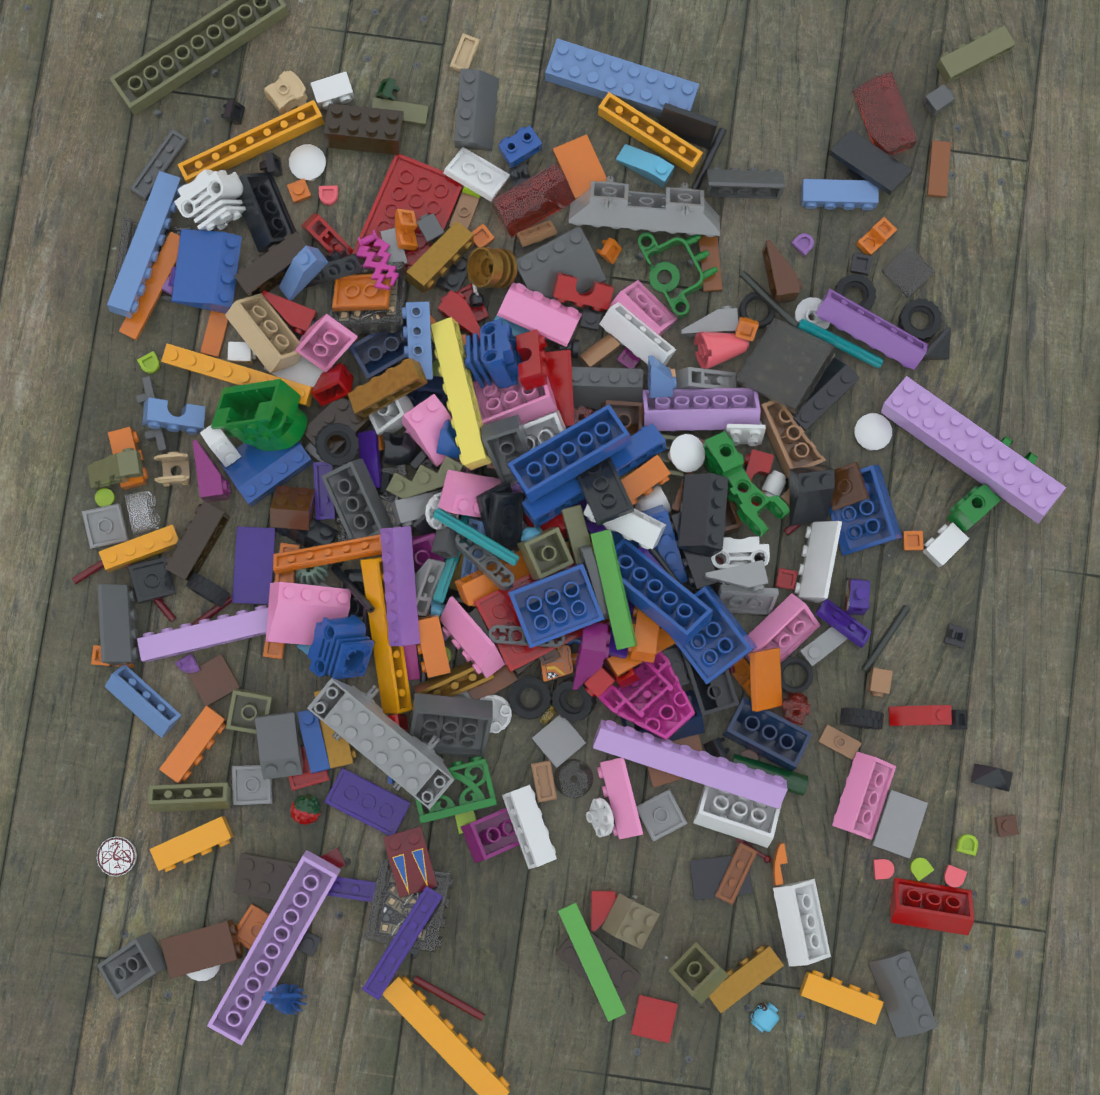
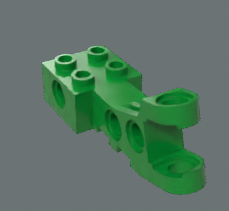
M726 431L706 439L703 445L705 449V459L703 461L709 473L728 478V500L730 503L734 502L738 508L736 513L740 520L754 534L762 537L769 531V527L767 528L758 515L767 508L775 517L782 519L790 511L787 504L778 495L767 497L750 481L743 469L744 458L740 452H737L732 437H728ZM738 489H744L746 492L742 493ZM751 502H757L759 506H754Z
M1005 436L1001 442L1009 447L1013 440ZM1029 451L1024 458L1034 465L1038 456ZM985 483L980 488L976 485L949 510L951 514L946 518L965 533L1001 501L998 498L1000 496L992 492Z

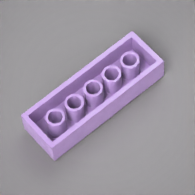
M757 388L673 389V397L650 398L648 390L642 391L643 425L649 426L653 423L658 431L726 430L727 424L760 425L761 409Z

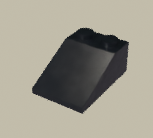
M827 465L789 469L790 525L827 521L835 489L834 469Z

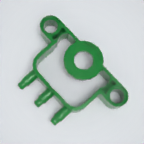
M642 233L638 238V244L651 269L649 274L651 286L654 290L664 294L677 318H686L690 314V307L686 297L702 288L704 280L718 272L716 266L702 272L698 262L710 255L708 250L693 255L689 247L700 240L701 236L696 234L685 240L676 237L658 246L652 234ZM647 239L652 241L648 247L642 245L643 241ZM675 245H682L686 248L700 275V280L695 285L683 290L676 298H669L667 293L677 288L680 282L679 270L670 262H661L653 266L649 259L652 255L660 254ZM665 270L671 273L672 279L668 284L659 283L657 277L661 271ZM679 305L686 306V310L681 313L677 312L676 308Z

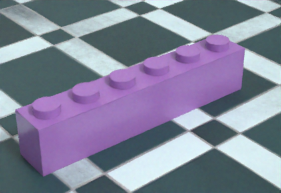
M830 288L817 307L815 314L821 320L832 323L837 329L846 331L857 340H862L872 349L883 352L885 356L899 361L906 368L914 370L926 354L928 344Z
M411 526L380 529L389 646L420 644Z

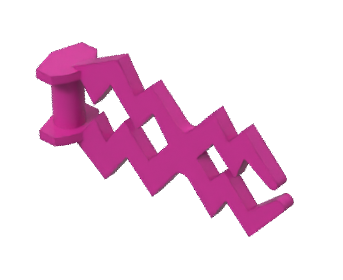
M373 230V234L362 239L360 237L357 238L360 243L357 257L366 258L363 264L364 268L375 269L371 280H377L374 287L390 290V287L382 284L385 277L386 279L391 278L390 284L394 286L399 273H395L396 266L387 265L391 254L386 251L390 245L378 238L375 230ZM376 241L373 246L380 247L377 257L382 258L380 263L373 262L376 252H368L371 248L365 245ZM383 271H388L386 276L382 274Z

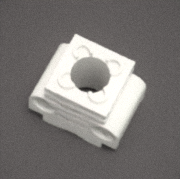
M203 170L194 181L178 189L181 197L174 201L182 216L195 218V223H201L197 226L199 230H223L230 221L239 219L242 216L241 213L247 210L245 206H240L243 204L242 200H236L242 195V182L236 172L228 175L225 170L215 172Z
M724 537L723 550L711 557L715 571L755 562L754 556H758L763 560L764 566H766L770 559L769 544H759V537H748L745 539ZM715 557L722 558L723 565L717 564ZM719 583V584H718V588H720L721 585H728V584Z

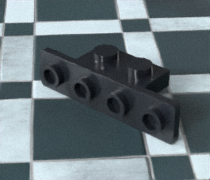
M346 250L330 252L324 256L329 263L305 288L361 272L363 268L357 255H348Z
M313 517L309 530L275 527L276 532L306 548L333 543L339 532ZM343 561V562H337V563H334V564H337V565H339V566H342L343 563H344V561Z

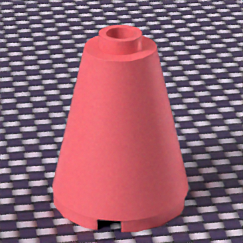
M698 332L694 339V345H698V351H695L697 362L701 368L710 369L745 353L747 348H749V341L735 337L734 333Z

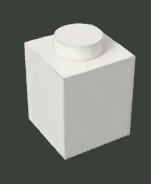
M228 342V362L237 365H253V361L257 359V356L246 342Z

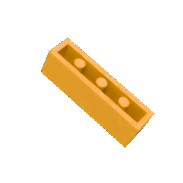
M172 524L99 551L105 570L109 573L174 549L179 538Z
M221 816L149 850L158 871L164 869L165 872L177 868L175 864L183 861V864L194 860V855L201 853L203 856L212 852V847L219 845L221 848L230 844L229 839L234 838V835L226 817Z
M813 970L812 973L806 971L799 990L801 996L876 1025L884 1003L879 999L880 995L868 991V994L860 992L861 988L852 984L849 987L842 985L843 981L831 977L830 980L823 977V973Z

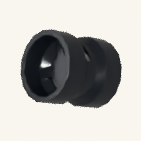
M574 339L569 341L567 347L560 344L559 351L571 350V358L578 359L580 340Z

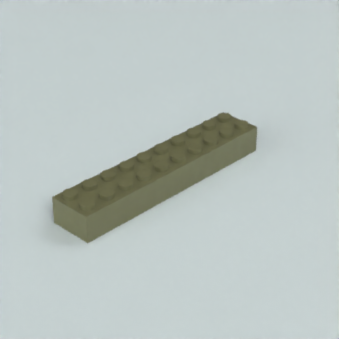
M228 0L109 79L135 116L289 15L287 6L283 0Z

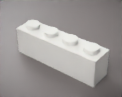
M619 302L609 308L599 324L606 332L612 334L622 345L630 349L636 357L642 359L647 365L648 356L652 355L666 366L676 351L673 346Z
M587 504L583 515L587 516L590 521L596 523L592 515V512ZM635 508L632 513L603 523L606 529L621 533L622 537L638 542L645 549H653L658 545L666 527V524Z
M530 785L503 794L502 797L528 869L556 860L555 848L549 839V831L544 825L542 812L537 806L535 793Z

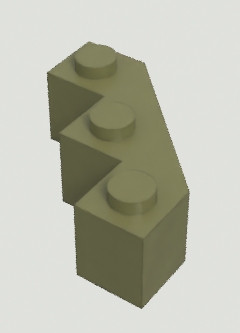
M126 448L120 453L109 455L102 460L88 465L91 489L97 491L102 488H114V484L129 482L128 478L144 476L140 452L134 450V448Z
M446 456L439 471L420 464L413 480L401 473H394L386 490L402 499L429 493L443 488L447 470L465 472L467 467L462 465L460 461Z

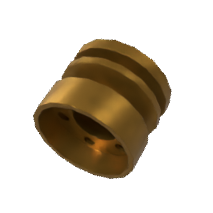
M476 248L468 258V278L477 287L507 288L512 285L517 275L516 258L507 249Z

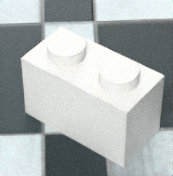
M347 72L311 82L319 110H328L329 103L347 104L352 99H355Z
M210 425L200 432L210 449L225 467L241 457L221 428L212 429Z
M954 523L948 526L944 524L937 531L939 535L935 539L931 537L924 544L926 548L922 552L938 568L943 566L969 540Z

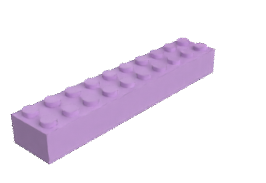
M907 376L883 404L881 410L883 415L981 484L985 483L992 492L1038 524L1066 488Z
M308 850L305 851L207 1027L240 1045L243 1044L266 1001L262 1000V996H265L266 991H272V988L276 986L341 870L340 868Z

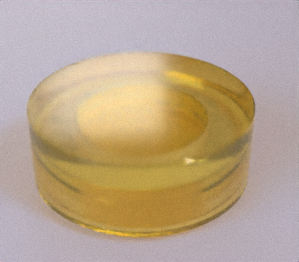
M550 706L539 721L546 725L556 712V709Z

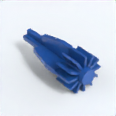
M279 984L273 987L272 991H266L265 996H262L263 1001H266L268 1004H274L275 1009L282 1012V1014L296 1015V1011H303L299 1004L307 1005V1003L301 1001V999L307 998V995H301L304 989L299 988V985Z

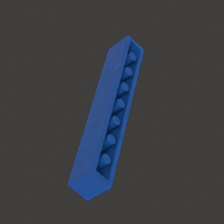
M653 423L642 427L636 434L630 436L632 444L610 456L619 477L666 450V440ZM576 477L532 503L526 498L522 502V506L527 517L535 528H538L561 514V510L576 505L584 500L585 497Z

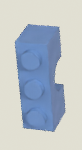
M149 397L144 402L142 425H148V428H167L170 432L186 431V434L196 435L204 429L205 406L186 404L182 408L181 416L176 417L168 411V400Z

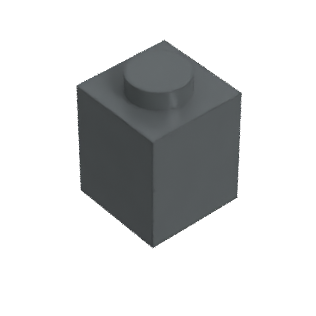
M943 84L926 95L922 103L931 116L934 117L951 106L955 98L952 90Z
M434 213L430 215L425 214L417 221V226L428 246L433 245L444 234Z
M449 527L436 530L431 552L444 559L457 558L460 551L455 546V538L458 533Z

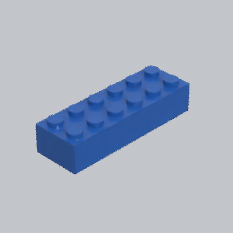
M610 404L509 462L508 466L528 501L532 503L632 443L628 431Z
M625 538L615 546L626 598L685 646L710 622L713 610Z

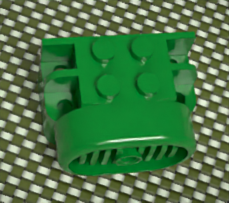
M282 379L223 388L211 428H224V433L228 437H237L243 443L251 445L258 450L277 451L294 446L302 438L307 428V417L298 408L301 396Z

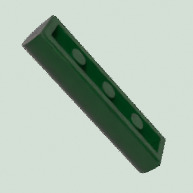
M735 753L732 757L731 762L742 763L748 768L760 769L766 774L783 777L787 780L788 792L803 796L808 785V776Z

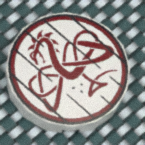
M124 837L107 839L101 844L97 852L98 866L103 872L111 876H120L128 873L134 867L137 859L135 846Z

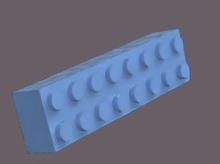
M558 38L545 72V81L604 99L608 92H610L636 110L657 117H661L665 103L691 111L699 87L698 83Z

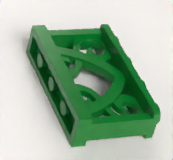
M482 756L471 758L470 763L463 764V761L451 763L452 767L447 769L454 779L468 786L460 795V806L455 807L454 802L448 796L441 795L440 799H445L447 806L442 808L440 806L442 801H436L429 810V813L424 814L422 803L415 798L420 823L497 805L487 759L482 760ZM478 767L483 771V777L481 781L475 784L473 780L477 778L478 773L472 776L470 770ZM466 768L464 775L455 772V770ZM485 781L487 782L490 794L488 799L485 798L478 787ZM472 790L474 793H471L469 795H471L473 799L471 801H466V793Z

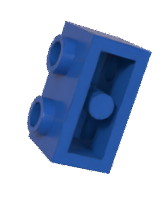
M530 125L526 128L518 129L512 137H505L498 145L500 154L510 168L519 165L542 150V142Z

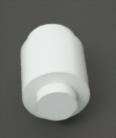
M772 470V473L767 476L761 491H764L767 497L780 496L786 483V476Z

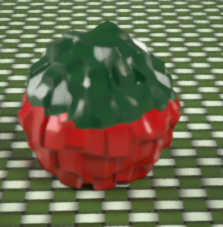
M311 794L298 796L290 807L292 819L303 825L312 824L317 821L321 815L319 800Z

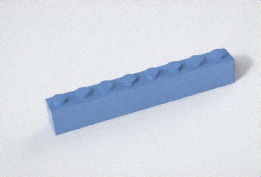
M159 171L107 303L110 312L131 319L133 313H137L139 298L144 295L146 290L145 282L147 279H150L153 262L156 263L159 256V246L164 244V233L171 226L172 213H175L177 210L174 201L181 196L178 192V189L183 186L180 177Z

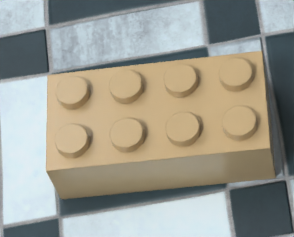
M262 293L236 300L225 315L270 374L298 363L302 355L295 351L299 340Z

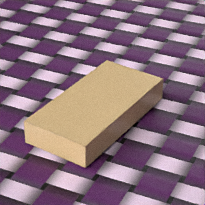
M463 33L449 66L450 69L460 73L461 68L470 69L480 44V39Z

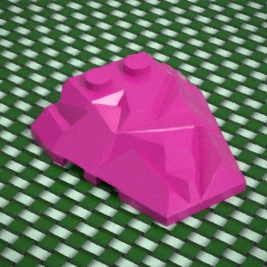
M660 652L655 655L654 663L642 662L635 669L640 680L625 688H622L620 685L615 687L612 684L598 698L612 713L667 740L693 717L695 712L679 683L677 675H675L669 659Z

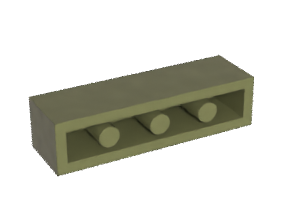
M1005 25L1000 28L996 26L989 30L988 34L984 36L978 35L972 39L971 43L967 45L963 43L951 53L948 51L942 54L936 67L946 84L1007 54L1013 49L1015 42Z
M227 782L149 786L148 805L153 812L231 809L232 790Z

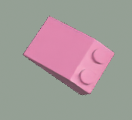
M325 314L305 332L295 351L324 372H327L358 336L328 314Z
M433 394L405 413L401 423L432 463L438 467L446 458L445 455L436 453L440 430L444 422L448 419L451 422L452 418L436 395Z

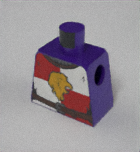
M846 578L844 612L848 615L864 616L869 609L870 581Z

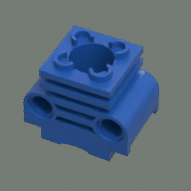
M500 318L484 324L480 329V338L477 333L473 334V341L470 335L466 336L464 350L467 358L464 359L467 369H471L474 381H478L481 388L485 387V381L488 386H491L492 379L498 388H506L517 384V377H519L518 364L521 363L522 358L517 351L516 339L513 338L512 328L509 323L503 324Z
M351 615V617L335 619L324 617L322 622H317L313 643L307 655L311 660L309 669L319 677L332 676L334 679L365 676L375 641L365 636L366 627L363 621L357 616Z

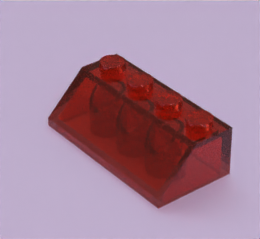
M892 72L874 77L853 90L873 145L888 155H893L915 146L918 139Z
M556 163L492 199V207L512 238L516 233L528 229L570 205L575 198L565 175Z

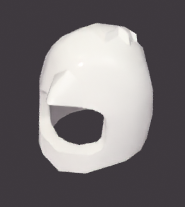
M659 483L653 486L654 491L644 497L641 494L636 498L638 502L634 506L640 512L659 505H663L668 513L672 510Z

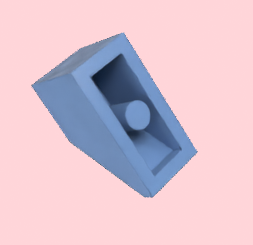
M648 356V391L650 398L673 397V389L677 387L676 377H672L671 370L654 356Z

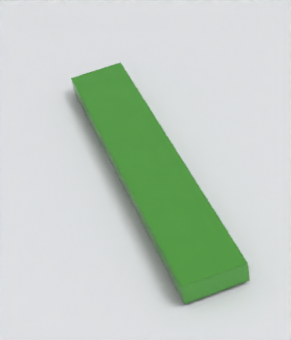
M608 529L590 534L616 648L620 650L637 646L611 530Z
M576 902L558 910L608 1022L626 1014Z

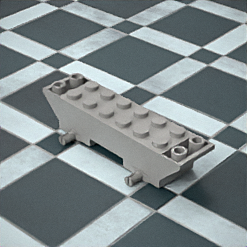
M608 176L606 181H591V188L570 204L569 223H573L576 226L585 224L592 225L593 227L608 226L613 229L629 228L634 231L643 229L650 232L667 231L671 234L679 232L686 233L687 235L702 234L707 237L720 236V216L704 199V190L690 189L687 182L686 185L683 182L681 188L666 187V194L628 191L629 184L614 182V178L611 176L610 179V176Z
M331 678L307 709L335 731L332 735L333 738L336 737L335 740L339 741L341 737L344 738L395 781L392 786L395 788L398 785L396 790L399 791L403 787L430 810L455 780L443 763L444 760L433 749L440 739H436L437 736L433 735L431 740L425 743L403 730L382 712L383 709L373 700V697L380 691L377 688L373 692L376 688L375 685L366 694L354 685L351 687Z

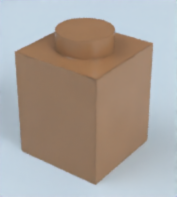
M871 668L867 692H872V696L883 697L884 694H889L893 671Z

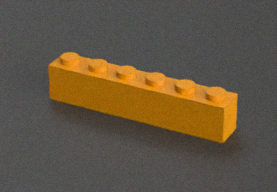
M608 92L599 105L598 115L689 174L693 173L701 161L702 151L610 92Z

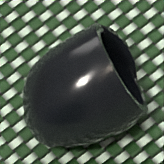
M407 432L404 435L383 433V442L385 443L384 464L404 466L409 465L416 458L419 452L416 442L411 439Z

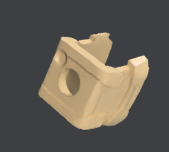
M291 70L284 71L275 83L268 85L264 89L266 98L277 109L280 116L306 104L308 100L304 84Z
M168 452L167 454L154 457V460L162 461L163 477L154 478L156 482L163 484V487L176 484L191 485L190 459L188 454ZM179 466L182 469L181 475L173 476L171 473L172 469Z

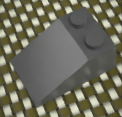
M519 415L481 426L482 441L501 483L504 481H515L508 463L531 450Z
M295 712L256 716L255 723L263 780L302 775L304 763Z
M148 932L128 943L98 964L97 967L115 999H118L166 969L167 965L165 957L151 932Z

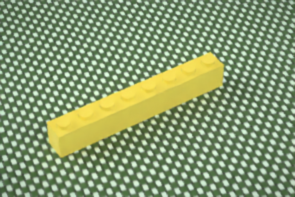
M450 317L431 324V339L436 346L434 353L440 363L438 370L444 380L443 390L448 396L447 407L452 413L453 418L451 419V424L457 434L455 441L461 451L459 458L462 465L473 470L490 464L492 461L482 441L481 426H483L470 369H467L464 361L467 357L459 324Z

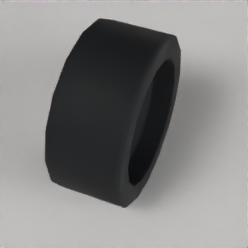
M751 292L742 300L739 316L742 318L748 317L746 308L751 301H763L768 307L767 317L762 321H758V329H763L771 323L776 311L756 292Z
M792 657L781 662V687L783 691L797 694L804 692L810 687L814 675L807 661L802 658ZM796 664L804 669L806 677L802 685L792 687L785 683L783 672L789 665Z

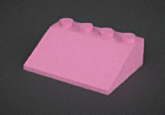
M517 377L516 385L506 388H498L493 379L491 386H488L485 381L484 388L480 387L478 381H473L483 425L515 415H519L522 424L558 410L548 377L547 385L530 390L524 389L519 377Z
M287 582L270 583L266 642L311 646L317 622H322L324 617L328 619L348 617L351 592L348 589Z

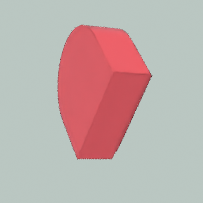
M338 185L319 186V198L324 205L331 206L337 202Z
M873 859L875 880L888 879L893 875L894 865L891 861Z
M947 864L944 872V881L948 886L959 887L963 884L967 872Z

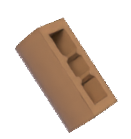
M608 333L580 354L578 358L585 367H597L620 349V343Z

